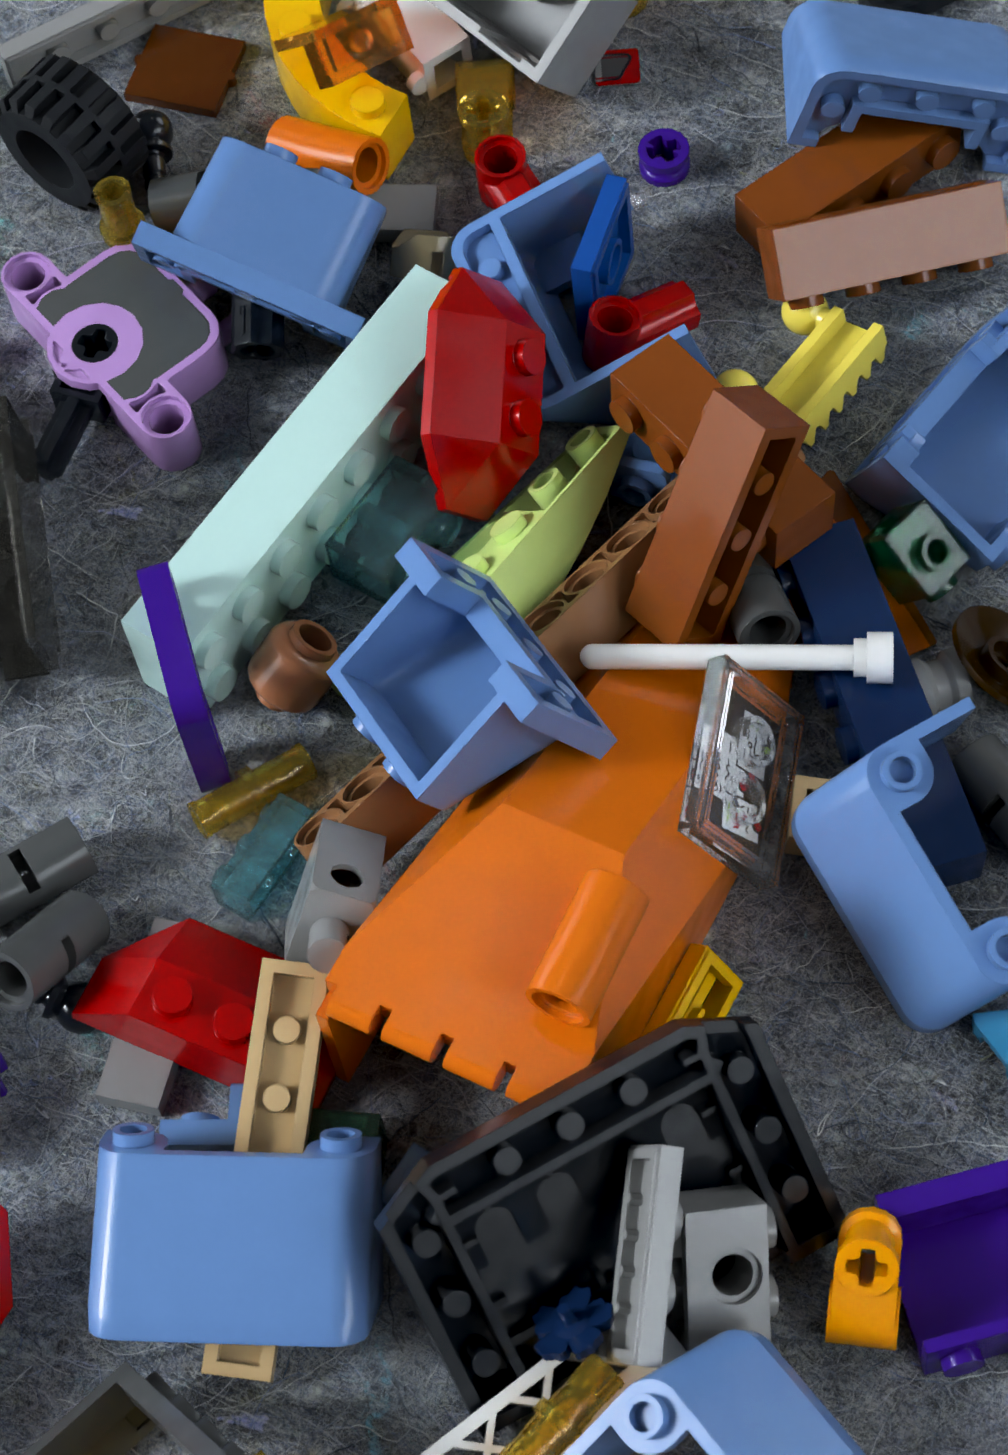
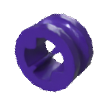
M660 128L650 131L639 142V171L642 178L649 184L657 187H669L677 185L688 175L690 171V146L687 138L681 132L669 128ZM658 154H663L664 157H666L667 159H670V158H674V159L671 160V161L666 162L661 156H659V157H655V156L658 155Z

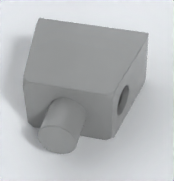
M322 818L286 920L284 960L309 963L315 970L329 974L346 943L376 908L386 836ZM335 869L351 871L349 887L337 883L331 876V872Z

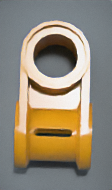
M874 1206L860 1207L850 1212L842 1220L838 1235L834 1276L830 1281L825 1343L896 1351L902 1287L898 1285L903 1237L901 1226L896 1218L884 1209ZM862 1249H871L876 1251V1253H864Z

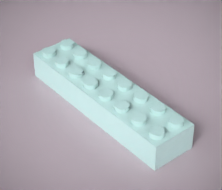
M417 264L414 265L169 561L201 684L210 708L216 701L224 700L231 693L236 684L238 673L252 657L270 629L277 625L290 609L294 610L304 602L310 591L311 582L326 564L330 565L340 557L346 546L347 537L362 519L367 520L376 512L384 491L397 475L403 476L406 474L416 459L418 449L422 445L420 431L428 311L440 290L449 282ZM141 595L121 619V623L143 682L168 697Z

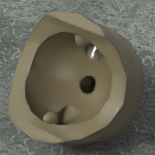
M404 229L392 243L390 276L404 279L414 265L417 264L449 281L450 273L456 268L451 255V247L455 237L450 236L445 231Z

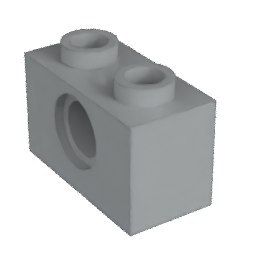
M745 1184L679 1191V1202L683 1209V1226L673 1248L671 1274L675 1281L676 1294L674 1305L668 1314L669 1330L688 1351L723 1331L733 1329L758 1332L771 1342L770 1317L776 1316L779 1310V1294L773 1275L769 1273L768 1248H774L777 1241L776 1220L771 1207ZM735 1254V1261L730 1271L722 1277L712 1278L717 1262L727 1255Z

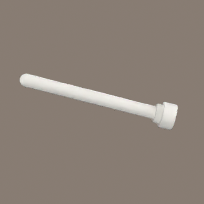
M867 632V638H854V645L588 644L580 652V661L588 669L708 670L709 663H711L718 670L853 671V677H866V684H893L894 637L893 632Z

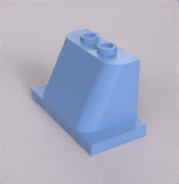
M223 136L173 234L140 220L131 241L140 260L194 284L197 278L299 322L302 324L304 332L346 349L366 325V318L352 313L345 308L385 219L386 208L374 199L350 189L353 181L337 171L320 167L316 174L296 165L298 156L280 146L266 143L262 150L241 140Z
M410 537L395 554V558L409 577L326 672L356 714L353 719L356 729L369 741L378 745L385 755L386 759L382 764L388 774L398 783L408 788L417 801L439 810H446L557 740L601 760L618 740L491 577Z

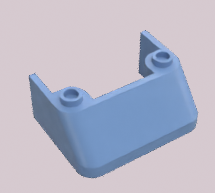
M601 152L467 224L455 236L451 247V255L456 268L464 267L502 282L546 334V365L543 374L541 408L542 421L618 425L609 409L611 402L610 373L667 334L716 378L711 366L685 324L594 372L585 364L582 358V346L558 294L572 287L570 267L606 174L615 175Z
M969 696L881 744L810 793L796 808L791 822L792 835L796 844L897 1015L909 1028L922 1033L941 1031L1008 993V916L993 918L971 930L902 815V812L919 803L932 787L934 768L925 748L954 733L976 707Z
M737 1329L726 1330L629 1385L562 1454L632 1455L636 1451L645 1455H659L673 1450L690 1433L707 1455H866L765 1336L755 1331Z

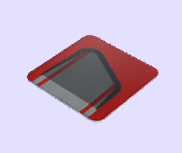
M638 49L606 50L595 67L596 85L601 87L639 83L641 77Z

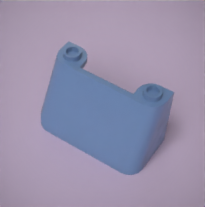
M808 0L794 8L781 34L788 144L816 147L819 140L818 133L828 126L841 123V131L852 133L861 114L964 128L965 149L976 150L978 145L982 149L983 171L1008 174V31L1003 27L990 23L831 0Z
M1008 306L985 323L965 343L845 481V485L863 502L975 571L981 570L986 566L995 571L1008 560Z
M129 1122L116 1125L112 1130H107L99 1141L88 1293L89 1332L95 1337L114 1341L302 1347H343L365 1340L370 1334L384 1296L383 1241L373 1223L382 1211L381 1137L362 1136V1131L356 1128L335 1127L322 1131L320 1139L311 1142L306 1147L304 1153L169 1150L168 1138L162 1134L155 1133L154 1126L149 1123Z

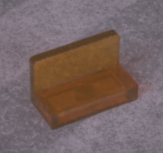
M367 0L356 3L273 41L277 52L300 46L304 47L320 90L334 87L414 48L397 0Z

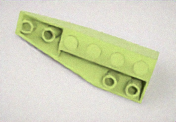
M618 425L604 427L587 426L578 431L567 442L565 451L451 557L491 577L524 619L560 586L568 575L608 495L630 434L624 432ZM333 683L332 686H331L332 689H333L338 695H340L341 697H343L342 694H341V693L339 692V690L337 689V687L335 686V684Z

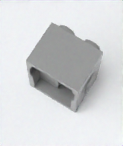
M428 0L534 82L576 98L638 3L637 0Z

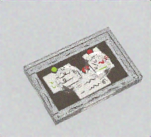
M725 654L708 659L677 831L760 891L778 887L789 821L792 785L797 771L805 717Z

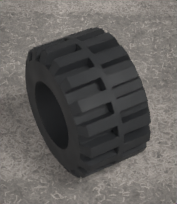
M52 54L43 57L0 99V136L11 155L21 168L48 193L80 210L96 211L102 207L144 165L148 158L149 150L146 146L145 134L123 99L94 72L65 56L59 57Z

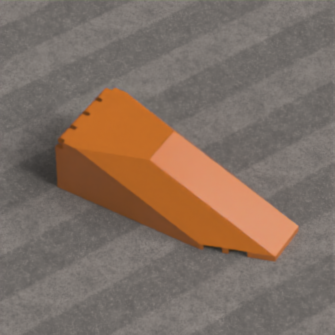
M638 622L616 644L664 643ZM728 622L718 644H738ZM589 669L574 685L618 740L600 760L557 740L464 798L346 943L325 979L328 993L315 1015L337 1078L349 1083L386 1017L388 1019L381 1032V1041L430 1063L436 1060L444 1044L449 1045L450 1047L444 1057L442 1068L493 1092L499 1087L506 1072L513 1075L507 1085L505 1097L518 1103H522L640 1038L691 943H703L739 874L679 830L708 670ZM717 670L709 671L681 827L688 834ZM719 670L785 722L772 800V811L778 798V780L782 750L785 744L786 719L794 670ZM719 673L717 680L719 685L774 727L775 716ZM727 684H729L735 691H737L741 696H743L746 699H743L739 695H737ZM709 694H710V703H709L708 710H707V715H706V718H705L707 703H708V701H709ZM755 707H757L758 709H760V711H761L764 715H766L767 717H769L770 719H768V718H766L765 716H763ZM779 719L776 720L757 838L769 816L784 724ZM702 730H703V734H702V744H701L700 749H699V752H698V748H699V745H700V742H701V733H702ZM773 756H774V762H773L772 774H771L770 770H771L772 760H773ZM697 762V764H696V779H695L694 784H693V787H692V782H693L694 777H695V763ZM769 789H770V793H769V796H768V803H767V811H766V814H765V810H766V798H767V794H768ZM692 825L690 836L740 872L741 868L737 867L724 854L728 855L740 867H743V861ZM700 836H702L706 841H708V842H710L711 844H713V845H714L716 848H718L720 851H718L717 849H715L713 846L707 844ZM591 869H601L618 874L636 884L648 896L649 905L590 1024L586 1027H576L555 1020L542 1013L529 1002L525 992L586 872Z

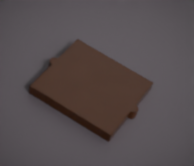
M155 24L142 54L134 57L136 67L124 91L125 100L217 118L229 88L237 85L235 74L247 49L246 43L243 40Z

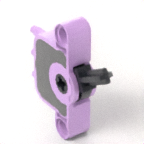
M131 243L116 245L103 251L67 277L41 253L32 251L22 252L11 257L3 266L1 281L16 319L47 351V358L55 377L49 392L56 410L30 459L31 470L39 474L43 479L50 481L61 477L90 420L105 424L108 416H113L115 424L162 470L173 472L192 466L199 459L202 451V442L190 405L215 388L224 379L228 369V355L225 346L231 343L232 313L218 323L213 312L203 303L216 294L219 287L198 278L195 284L191 282L185 285L176 275L141 261Z

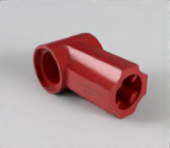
M494 135L483 140L476 148L474 162L478 193L481 201L487 207L495 210L540 185L539 180L527 164L525 148L518 139L509 135Z
M682 280L677 283L674 281L667 282L630 299L616 295L600 297L592 303L588 313L582 347V358L585 364L591 370L596 371L682 324H685L689 331L698 328L701 313L695 301V293Z

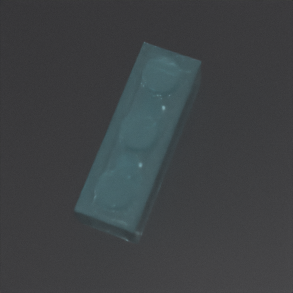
M279 793L272 803H267L261 810L258 823L249 834H244L238 841L235 854L227 865L220 866L215 872L211 888L217 903L250 922L299 856L300 852L294 845V838L301 827L314 816L313 810L282 793Z

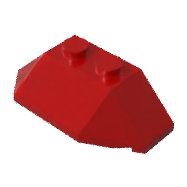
M460 267L452 270L448 277L449 282L440 290L428 311L420 435L428 470L437 488L434 496L438 511L475 522L488 521L539 456L540 430L542 427L543 374L546 365V334L502 282Z
M188 918L103 957L75 1006L72 1017L84 1024L146 1051L172 1060L180 1066L230 1087L231 1083H244L262 957L284 960V958ZM322 1038L311 1123H313L336 1077L324 1038Z

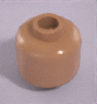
M307 619L282 621L272 627L252 655L247 668L250 683L256 690V696L260 702L276 712L307 713L316 707L333 684L326 672L339 658L336 640L323 626Z

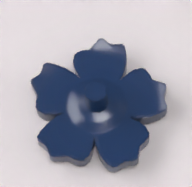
M574 1286L568 1295L562 1296L559 1299L557 1308L541 1306L538 1313L532 1316L536 1325L535 1333L540 1340L534 1348L545 1361H566L570 1358L572 1352L579 1360L593 1354L605 1340L602 1333L609 1330L614 1321L612 1303H605L602 1298L594 1300L593 1293L589 1287L579 1288L578 1286Z

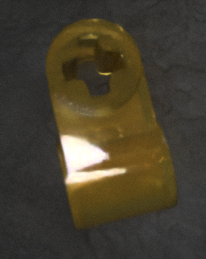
M504 58L455 62L457 114L459 123L462 125V149L465 158L475 164V150L483 140L494 135H509L513 137V110L516 109L514 66Z

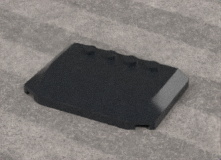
M731 1016L673 1019L423 1156L373 1223L470 1415L543 1359L534 1348L540 1340L535 1333L536 1325L532 1319V1316L538 1313L541 1306L557 1308L559 1299L562 1296L568 1295L574 1286L579 1288L589 1287L593 1293L594 1300L602 1298L605 1303H612L628 1148L631 1145L662 1144L683 1147L680 1191L745 1184L771 1207L776 1220L777 1241L774 1248H768L769 1262L782 1255L789 1263L794 1264L838 1239L842 1220L846 1216L759 1024L751 1017ZM735 1254L727 1255L717 1262L712 1278L722 1277L730 1271L735 1261ZM564 1361L554 1369L552 1385L590 1363ZM543 1378L520 1396L541 1399ZM508 1404L496 1414L494 1433L538 1408ZM486 1422L477 1429L483 1438Z

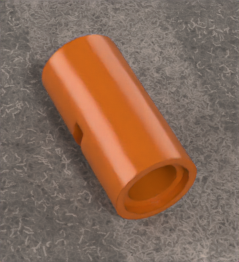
M286 115L274 122L266 138V143L275 144L297 155L296 165L303 168L317 169L326 167L337 171L353 181L350 189L364 195L375 193L382 186L388 174L390 164L389 150L385 142L377 137Z
M601 869L588 870L525 992L529 1002L542 1013L555 1020L576 1027L588 1026L649 905V898L645 892L630 880L613 872Z

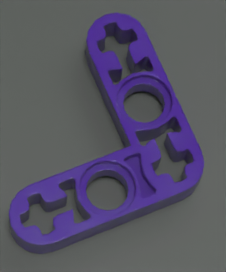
M166 561L137 569V577L169 702L200 791L205 793L232 785V779L226 756L201 684L169 563Z

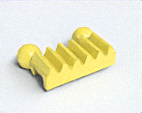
M825 297L824 304L797 310H791L788 301L783 302L781 315L786 327L795 334L809 336L763 388L810 425L803 444L810 447L815 443L816 428L819 427L824 430L828 428L830 411L840 413L843 410L844 395L848 394L854 397L857 393L858 378L869 379L872 361L880 364L884 361L885 347L887 345L883 325L874 322L866 330L846 321L844 309L835 305L832 309H829ZM730 369L717 377V380L724 387L758 385L750 373L741 369Z

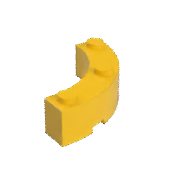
M263 0L266 24L280 81L296 112L302 119L382 139L389 150L390 164L386 177L389 180L415 139L408 95L388 87L368 75L341 50L326 24L332 0Z

